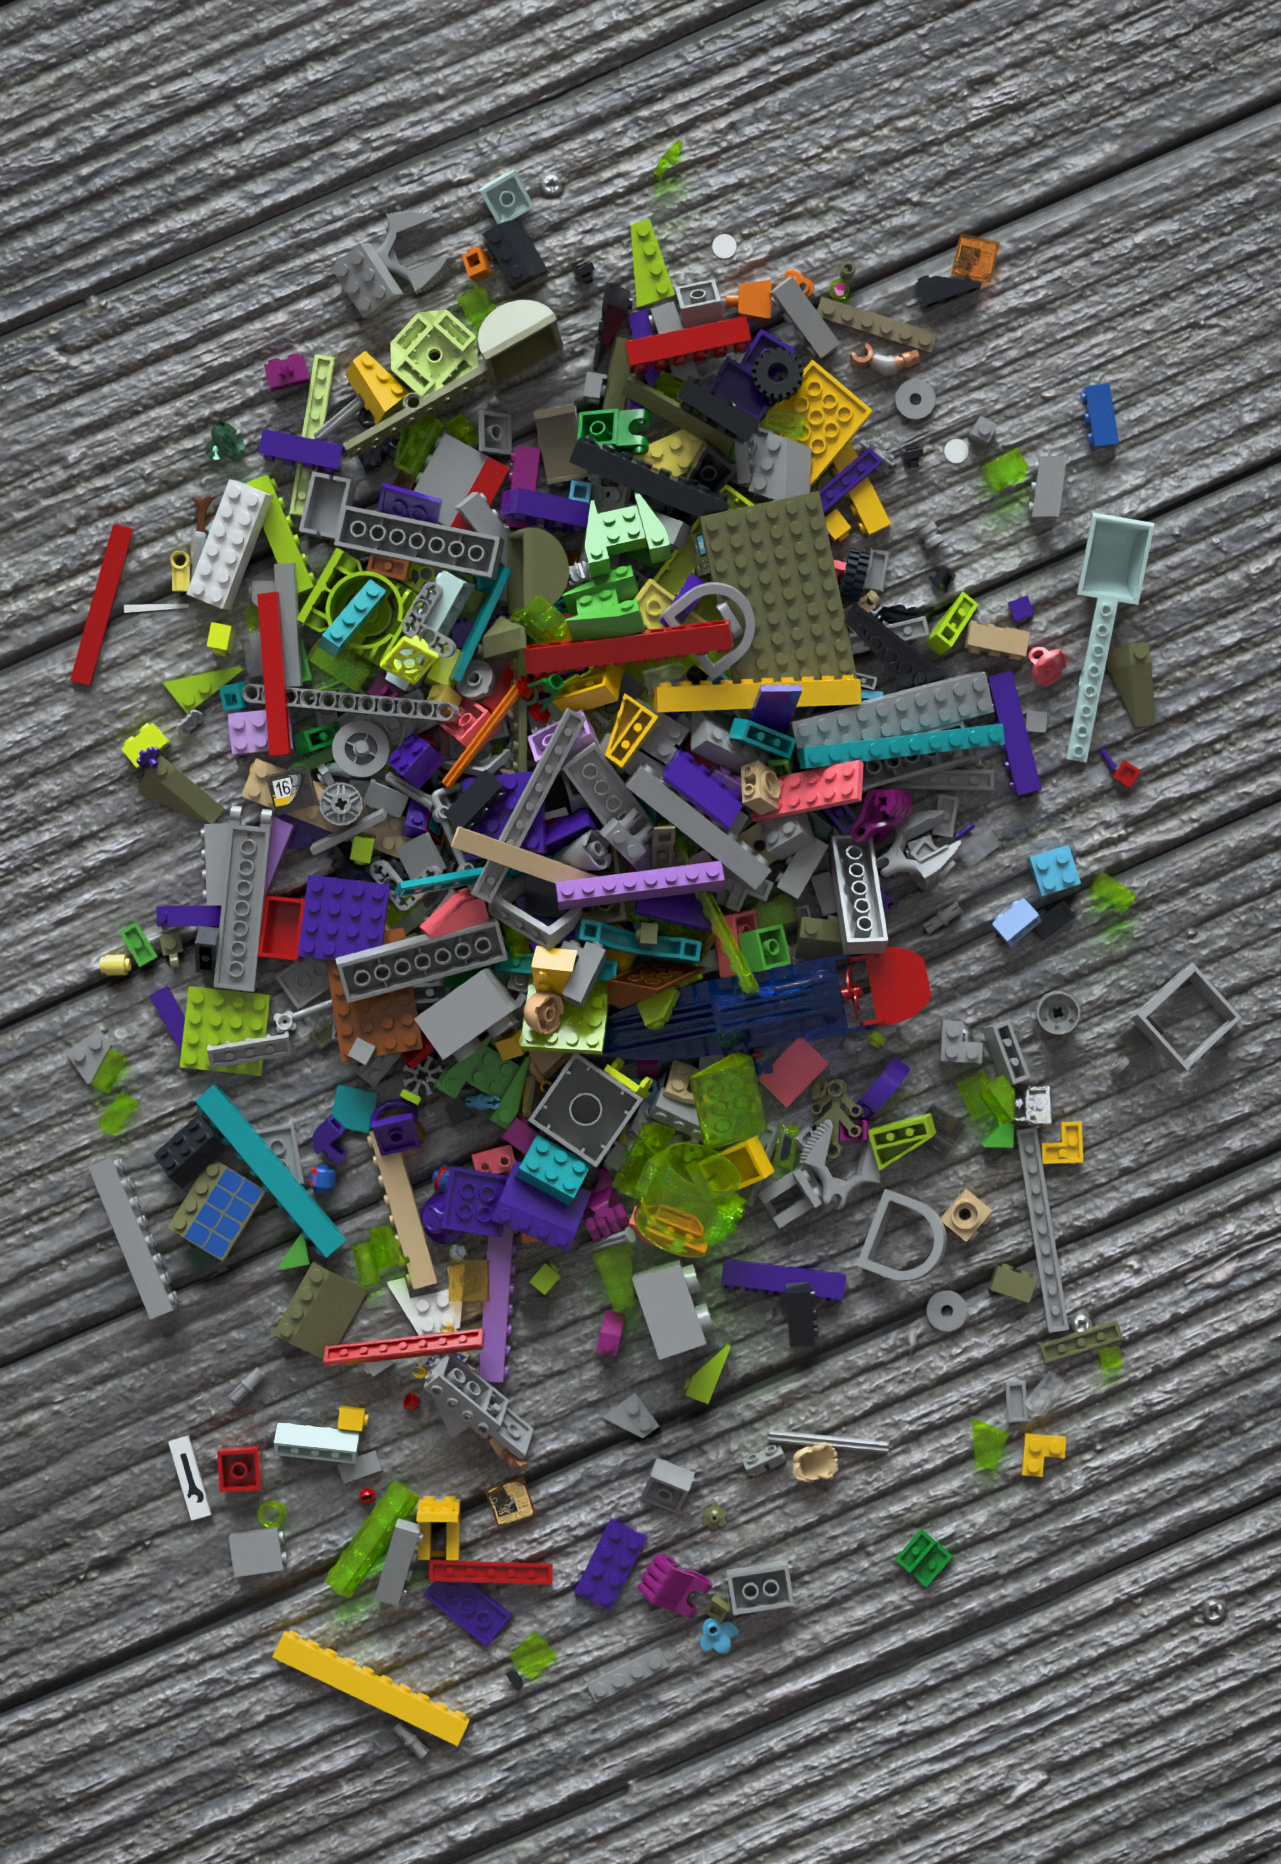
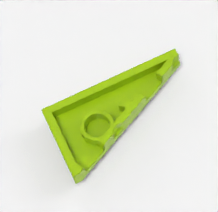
M241 666L171 680L163 684L184 711L189 714L192 709H197L217 693L219 687L227 685L244 670Z

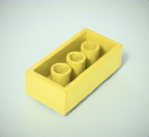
M682 429L649 444L648 453L633 456L638 461L646 460L653 464L652 467L659 470L660 468L668 469L672 472L671 475L679 478V476H685L703 440Z

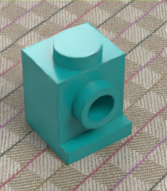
M245 681L219 687L224 711L231 710L232 713L244 711L243 707L249 706L242 695L246 685Z

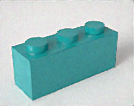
M734 718L728 738L773 756L787 759L791 758L796 739L750 720Z

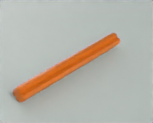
M516 685L511 687L442 780V784L447 788L451 789L518 700L520 695Z

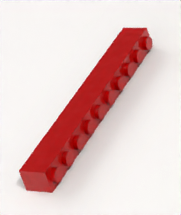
M728 619L650 629L620 637L564 640L526 645V648L523 649L527 674L542 676L545 675V672L553 671L554 674L566 672V669L582 671L590 666L599 669L606 667V664L613 663L615 666H622L629 661L644 663L647 662V659L653 658L656 661L668 659V656L684 658L692 653L701 656L709 654V651L716 650L717 653H725L733 647L734 640L731 620Z

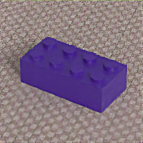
M516 488L503 491L500 516L507 517L506 520L511 522L522 520L525 521L526 525L537 526V524L544 525V529L556 530V528H560L563 533L574 534V532H582L584 529H587L590 503Z

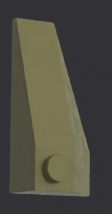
M1149 642L1109 648L1106 661L1107 670L1116 685V689L1125 704L1134 727L1156 725Z
M160 755L156 759L159 765L154 769L150 766L137 788L152 801L209 824H214L226 809L165 757Z
M808 917L799 918L795 959L816 961L844 955L839 921Z

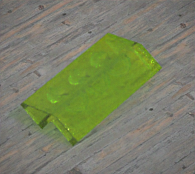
M542 595L532 597L523 609L514 611L510 616L515 623L525 627V632L537 644L572 640L566 618ZM566 669V671L573 672L574 669Z

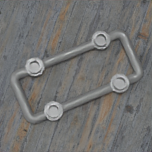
M462 781L455 783L451 789L447 787L438 789L431 796L435 808L433 818L436 822L442 824L450 846L455 834L448 818L444 815L449 808L442 805L440 797L462 790ZM451 846L459 864L457 872L475 869L471 863L466 862L462 850ZM511 877L503 879L501 884L508 882ZM475 884L467 886L472 891Z

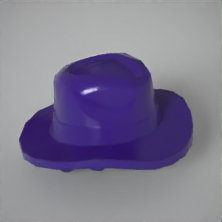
M439 1192L431 1196L423 1206L421 1221L429 1237L440 1244L449 1245L459 1240L464 1232L440 1228L445 1192Z

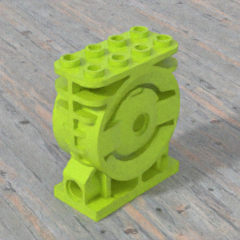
M336 548L297 620L324 634L329 628L325 627L328 623L330 626L345 609L349 599L360 591L370 579L374 582L377 581L376 584L386 590L383 603L374 612L373 617L367 620L345 647L380 666L381 661L401 638L406 635L402 630V623L419 594L387 576L365 571L362 562ZM340 573L346 575L344 578L338 581ZM395 593L396 596L392 600L396 610L393 627L382 638L371 640L368 645H364L368 637H377L389 628L393 619V610L389 600L392 594ZM325 602H326V614L320 612V610L323 608ZM425 603L419 604L418 611L423 609ZM415 622L409 623L408 626L413 627Z

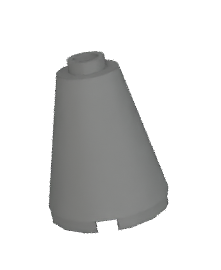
M588 830L555 853L553 860L583 871L603 870L610 865L612 853H608L607 847L610 844L599 833L600 830Z

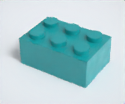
M537 1134L515 1177L569 1206L592 1164Z

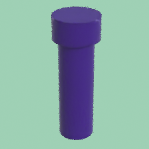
M1106 749L1101 750L1100 753L1108 764L1110 771L1117 768L1116 763L1114 764Z
M971 822L953 836L959 841L975 825Z

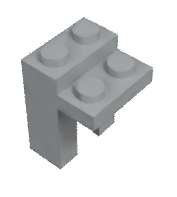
M564 940L561 949L577 951L575 958L577 963L562 992V996H564L565 1001L584 1009L608 956L604 946L596 941L592 943L586 942L584 948H581L582 945L576 941L570 940V942Z
M801 1164L757 1193L779 1229L811 1208H816L822 1204V1183H818L814 1177L817 1173L804 1164ZM797 1184L804 1197L781 1212L776 1213L770 1200Z

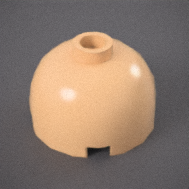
M538 992L532 995L524 1007V1019L527 1025L539 1033L550 1034L554 1032L561 1022L557 1020L560 1014L563 1015L564 1012L561 997L550 992Z

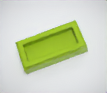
M405 1089L400 1094L402 1099L417 1106H420L422 1102L421 1097Z

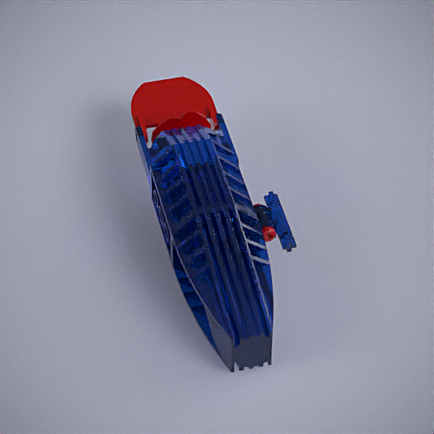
M886 947L885 953L840 954L774 967L760 972L754 971L684 986L677 989L680 996L675 1007L672 1009V1015L669 1021L664 1023V1026L660 1029L650 1030L645 1026L637 1004L607 1017L603 1055L601 1054V1056L633 1060H673L727 1053L723 1055L726 1068L731 1069L723 1070L721 1073L720 1071L711 1072L713 1084L722 1083L723 1080L729 1082L762 1075L761 1073H774L772 1061L762 1062V1065L756 1063V1059H761L760 1051H754V1047L808 1037V1042L876 1029L879 1026L905 1021L919 1013L932 997L925 961L921 956L912 951L897 947ZM846 958L848 962L865 959L877 1018L860 1022V1026L848 1028L844 1001L853 1000L855 1020H858L860 1006L857 998L862 997L863 990L859 985L853 986L851 965L847 966L846 971L847 987L841 988L835 961Z

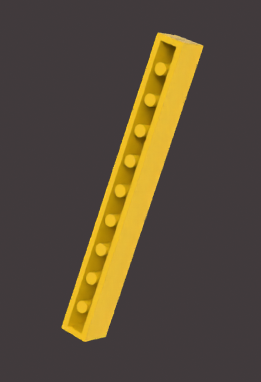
M842 675V679H834V676H822V680H814V677L810 676L802 677V681H794V677L781 678V682H774L773 678H761V682L753 683V679H741V683H733V680H720V684H713L712 680L700 681V685H692V681H681L680 686H672V682H659V686L653 687L654 712L752 709L760 685H801L802 693L796 707L861 704V679H854V675Z
M285 1631L272 1656L273 1658L458 1746L469 1723V1719L466 1718L467 1715L457 1710L453 1712L442 1702L434 1703L429 1700L430 1697L423 1693L416 1694L411 1692L410 1687L404 1684L399 1686L393 1683V1680L388 1676L382 1675L380 1677L374 1674V1670L369 1667L363 1666L361 1668L355 1665L356 1662L350 1658L345 1657L343 1659L338 1657L335 1651L328 1648L324 1650L318 1647L319 1644L315 1641H305L294 1631H289V1633Z

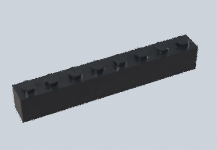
M581 436L577 440L569 461L572 464L696 517L728 511L732 500L728 499L729 496L724 493L717 492L716 494L709 491L710 488L705 485H694L690 483V479L684 476H679V478L671 475L672 472L668 469L660 468L659 470L652 467L653 464L649 461H638L634 459L632 454L617 452L615 447L609 444H598L596 439L590 436Z

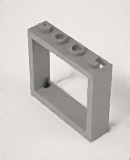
M1192 962L1175 975L1130 1019L1180 1074L1197 1066L1196 1061L1199 1058H1205L1211 1052L1210 1048L1213 1045L1217 1046L1225 1039L1223 1035L1226 1032L1230 1033L1236 1028V1023L1241 1019V1016ZM1186 979H1189L1224 1018L1225 1022L1183 1061L1146 1017Z

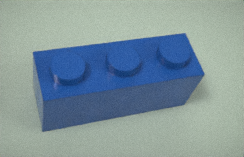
M1110 383L1086 386L1083 389V393H1080L1081 404L1085 405L1086 409L1083 417L1085 425H1088L1089 433H1087L1088 445L1092 446V450L1116 447L1119 444Z

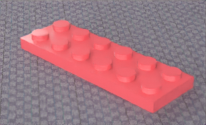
M856 760L777 777L781 789L780 796L778 797V809L763 815L752 810V820L760 822L860 802L862 800L864 763Z

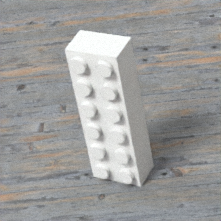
M229 479L187 595L218 608L231 610L273 495L239 481Z

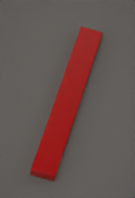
M117 524L112 526L70 678L71 681L89 686L92 684L134 532L132 528Z
M279 593L257 594L269 756L291 755Z
M482 1328L325 1346L323 1364L325 1367L483 1350L485 1332Z

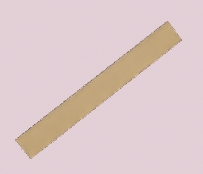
M460 826L457 827L451 846L555 884L562 881L600 877Z

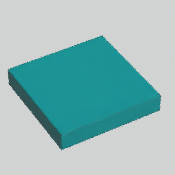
M338 1084L331 1114L345 1128L369 1133L371 1128L370 1117L375 1110L378 1093Z

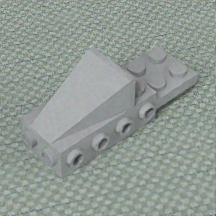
M453 1353L442 1354L440 1357L436 1356L429 1365L431 1368L425 1376L426 1382L423 1389L432 1395L450 1436L455 1438L470 1426L484 1439L491 1435L519 1459L526 1456L534 1429L507 1407L509 1400Z

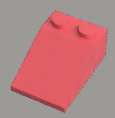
M460 693L459 695L462 699L458 707L460 710L459 718L454 722L438 721L437 725L466 749L491 714L474 700H468ZM501 724L497 726L486 743L497 735L498 731L502 728Z
M463 888L458 891L459 893L452 895L421 924L420 930L433 939L488 921L489 916L485 901L472 895L469 888Z

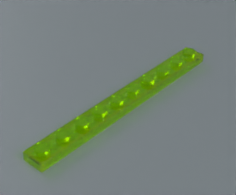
M656 812L659 817L657 821L660 826H675L660 813ZM675 826V844H673L677 853L675 857L680 865H691L688 861L691 851L680 829ZM712 892L694 893L696 899L701 901L704 907L702 911L705 917L710 919L713 925L711 929L717 938L719 937L722 943L720 947L726 956L728 955L731 961L730 967L740 979L739 985L741 989L747 994L759 992L760 988Z

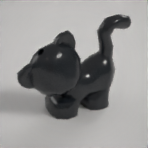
M365 407L359 412L358 421L363 427H373L376 425L375 419H366L369 410L367 411ZM400 430L397 435L384 439L379 445L368 448L362 455L358 456L362 466H364L366 475H374L378 468L384 464L387 455L394 462H400L402 451L398 450L399 447L396 446V443H404L405 431Z

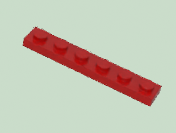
M429 1560V1581L552 1585V1563Z

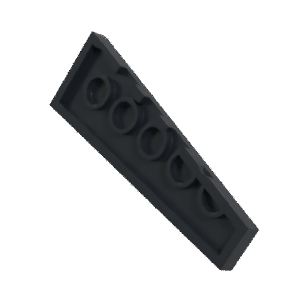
M857 603L846 614L844 619L846 623L906 689L945 680L950 677Z

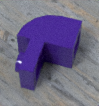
M333 1114L324 1119L315 1130L312 1144L317 1155L324 1150L329 1160L339 1164L345 1158L347 1152L335 1139L342 1134L345 1127Z

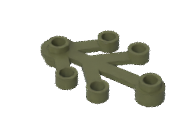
M841 1079L831 1080L827 1089L828 1092L824 1098L811 1105V1112L813 1114H822L824 1106L832 1100V1108L816 1123L810 1125V1128L814 1131L815 1125L820 1127V1124L824 1123L823 1121L831 1120L833 1129L827 1157L830 1159L839 1158L842 1154V1147L839 1144L840 1121L848 1129L851 1137H859L862 1134V1128L859 1125H855L841 1109L842 1100L850 1109L849 1112L853 1117H859L863 1114L862 1106L855 1104L848 1096L847 1084ZM837 1085L841 1088L839 1093L835 1091ZM817 1104L820 1106L819 1112L815 1111V1106ZM855 1107L859 1108V1113L857 1115L854 1113ZM855 1127L858 1129L856 1135L853 1134V1128ZM834 1146L838 1150L836 1154L832 1152Z

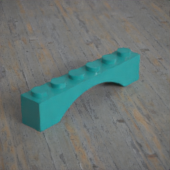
M581 919L576 925L574 941L585 945L586 942L592 943L596 941L602 944L604 949L694 965L699 962L702 941L657 936L655 948L639 947V941L635 940L636 932L587 919Z

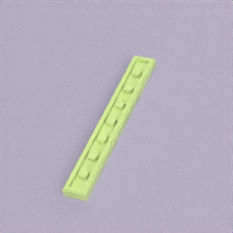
M315 354L302 437L316 440L314 433L326 422L335 357ZM297 464L289 515L302 517L312 471H318L316 467L315 470L302 468V464Z

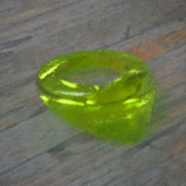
M266 1501L258 1510V1520L265 1527H277L286 1518L287 1506L278 1501ZM266 1507L278 1508L280 1516H278L275 1522L265 1520L263 1511Z

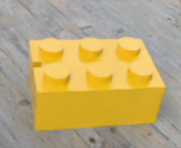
M757 1135L713 1153L698 1162L705 1179L715 1173L719 1175L707 1183L715 1200L763 1180L775 1172Z

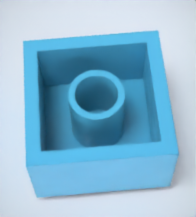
M1069 845L1027 858L1039 897L1081 884Z

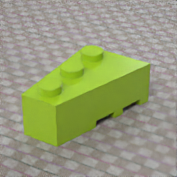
M931 1113L875 1126L868 1131L879 1171L936 1134Z

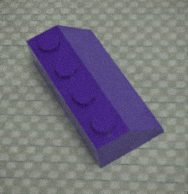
M679 749L663 767L662 780L726 830L730 828L743 807L742 795L737 790H730L723 779L718 776L715 778L711 775L710 770L703 764H697L694 761V757L687 751L683 753Z
M580 808L571 816H563L557 819L556 823L545 825L546 853L538 855H552L554 857L555 853L588 830H601L595 813L589 808Z

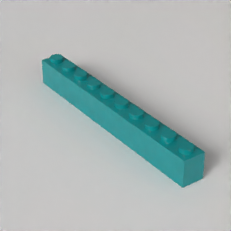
M992 724L798 748L800 769L837 765L856 760L863 762L1005 744L1003 724Z
M218 1084L210 1087L195 1100L198 1104L196 1107L204 1116L207 1114L211 1119L209 1122L216 1131L220 1130L222 1132L225 1143L237 1150V1157L243 1163L247 1162L250 1166L249 1171L255 1178L259 1177L262 1180V1187L269 1194L272 1192L277 1198L275 1200L276 1204L282 1210L284 1208L290 1214L288 1218L294 1225L298 1224L303 1229L301 1231L302 1235L308 1241H313L316 1245L314 1249L321 1257L323 1255L326 1258L331 1256L348 1241Z

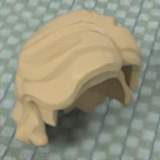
M823 1442L820 1445L805 1447L797 1451L793 1456L792 1471L794 1477L799 1481L808 1483L821 1478L832 1480L834 1478L833 1474L839 1470L838 1459L834 1458L837 1456L835 1448H832L833 1445Z

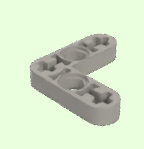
M427 582L402 623V630L411 638L417 635L419 641L424 639L426 632H432L434 640L431 643H427L428 648L438 653L441 657H451L456 652L455 643L426 624L443 594V588L439 583ZM435 587V591L437 592L436 595L432 594L428 599L432 600V603H430L427 600H424L423 597L428 598L431 594L429 588ZM421 603H425L427 606V612L423 615L418 612V606ZM413 615H415L418 618H422V620H416V618L413 617ZM415 622L416 630L409 631L410 626L408 624ZM438 642L444 645L449 644L448 648L450 651L443 653L444 648L436 644Z
M385 860L375 861L370 866V873L377 883L389 884L390 880H394L398 885L399 882L403 881ZM436 865L429 866L414 879L430 877L433 871L435 872L434 876L442 875L443 871ZM379 866L383 867L382 873L378 872ZM391 889L389 898L398 909L406 911L416 906L429 892L412 895L413 897L407 900L406 905L403 904L405 897H396L395 892Z

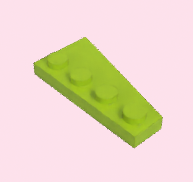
M650 218L631 224L637 309L675 297V292Z

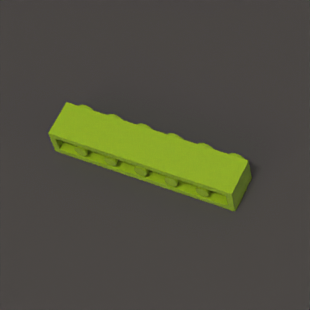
M266 474L245 483L273 495L262 526L278 564L296 563L298 597L313 591L314 584L317 583L313 572H308L306 565H309L306 554H301L299 546L302 544L298 535H293L291 528L294 525L290 515L286 516L283 509L286 508L283 498H278L275 491L279 489L275 478L271 479Z

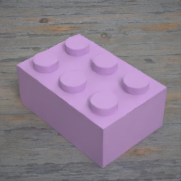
M288 708L290 745L292 751L296 749L292 735H294L292 711L290 708ZM266 710L228 714L233 756L269 753Z
M583 709L576 711V713L587 719L564 763L593 742L600 748L593 725ZM560 720L528 736L536 764H538Z

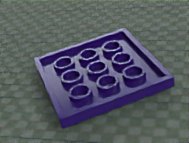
M534 771L496 775L509 790L506 792L505 798L492 807L490 814L483 817L473 831L498 840ZM478 777L462 779L463 793ZM544 801L520 846L521 849L535 854L546 853ZM465 852L466 861L487 860Z
M308 875L297 956L336 961V958L382 946L391 885Z

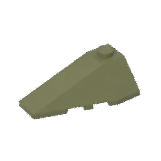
M505 616L494 619L484 631L475 650L478 659L483 661L502 660L525 649V627L518 623H512V620L507 619Z

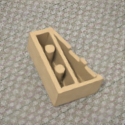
M971 620L967 625L964 649L968 650L970 654L980 655V652H985L990 657L1000 658L1001 655L1009 656V660L1020 661L1021 658L1026 657L1030 632L1007 627H995L993 624L980 625L977 624V621Z

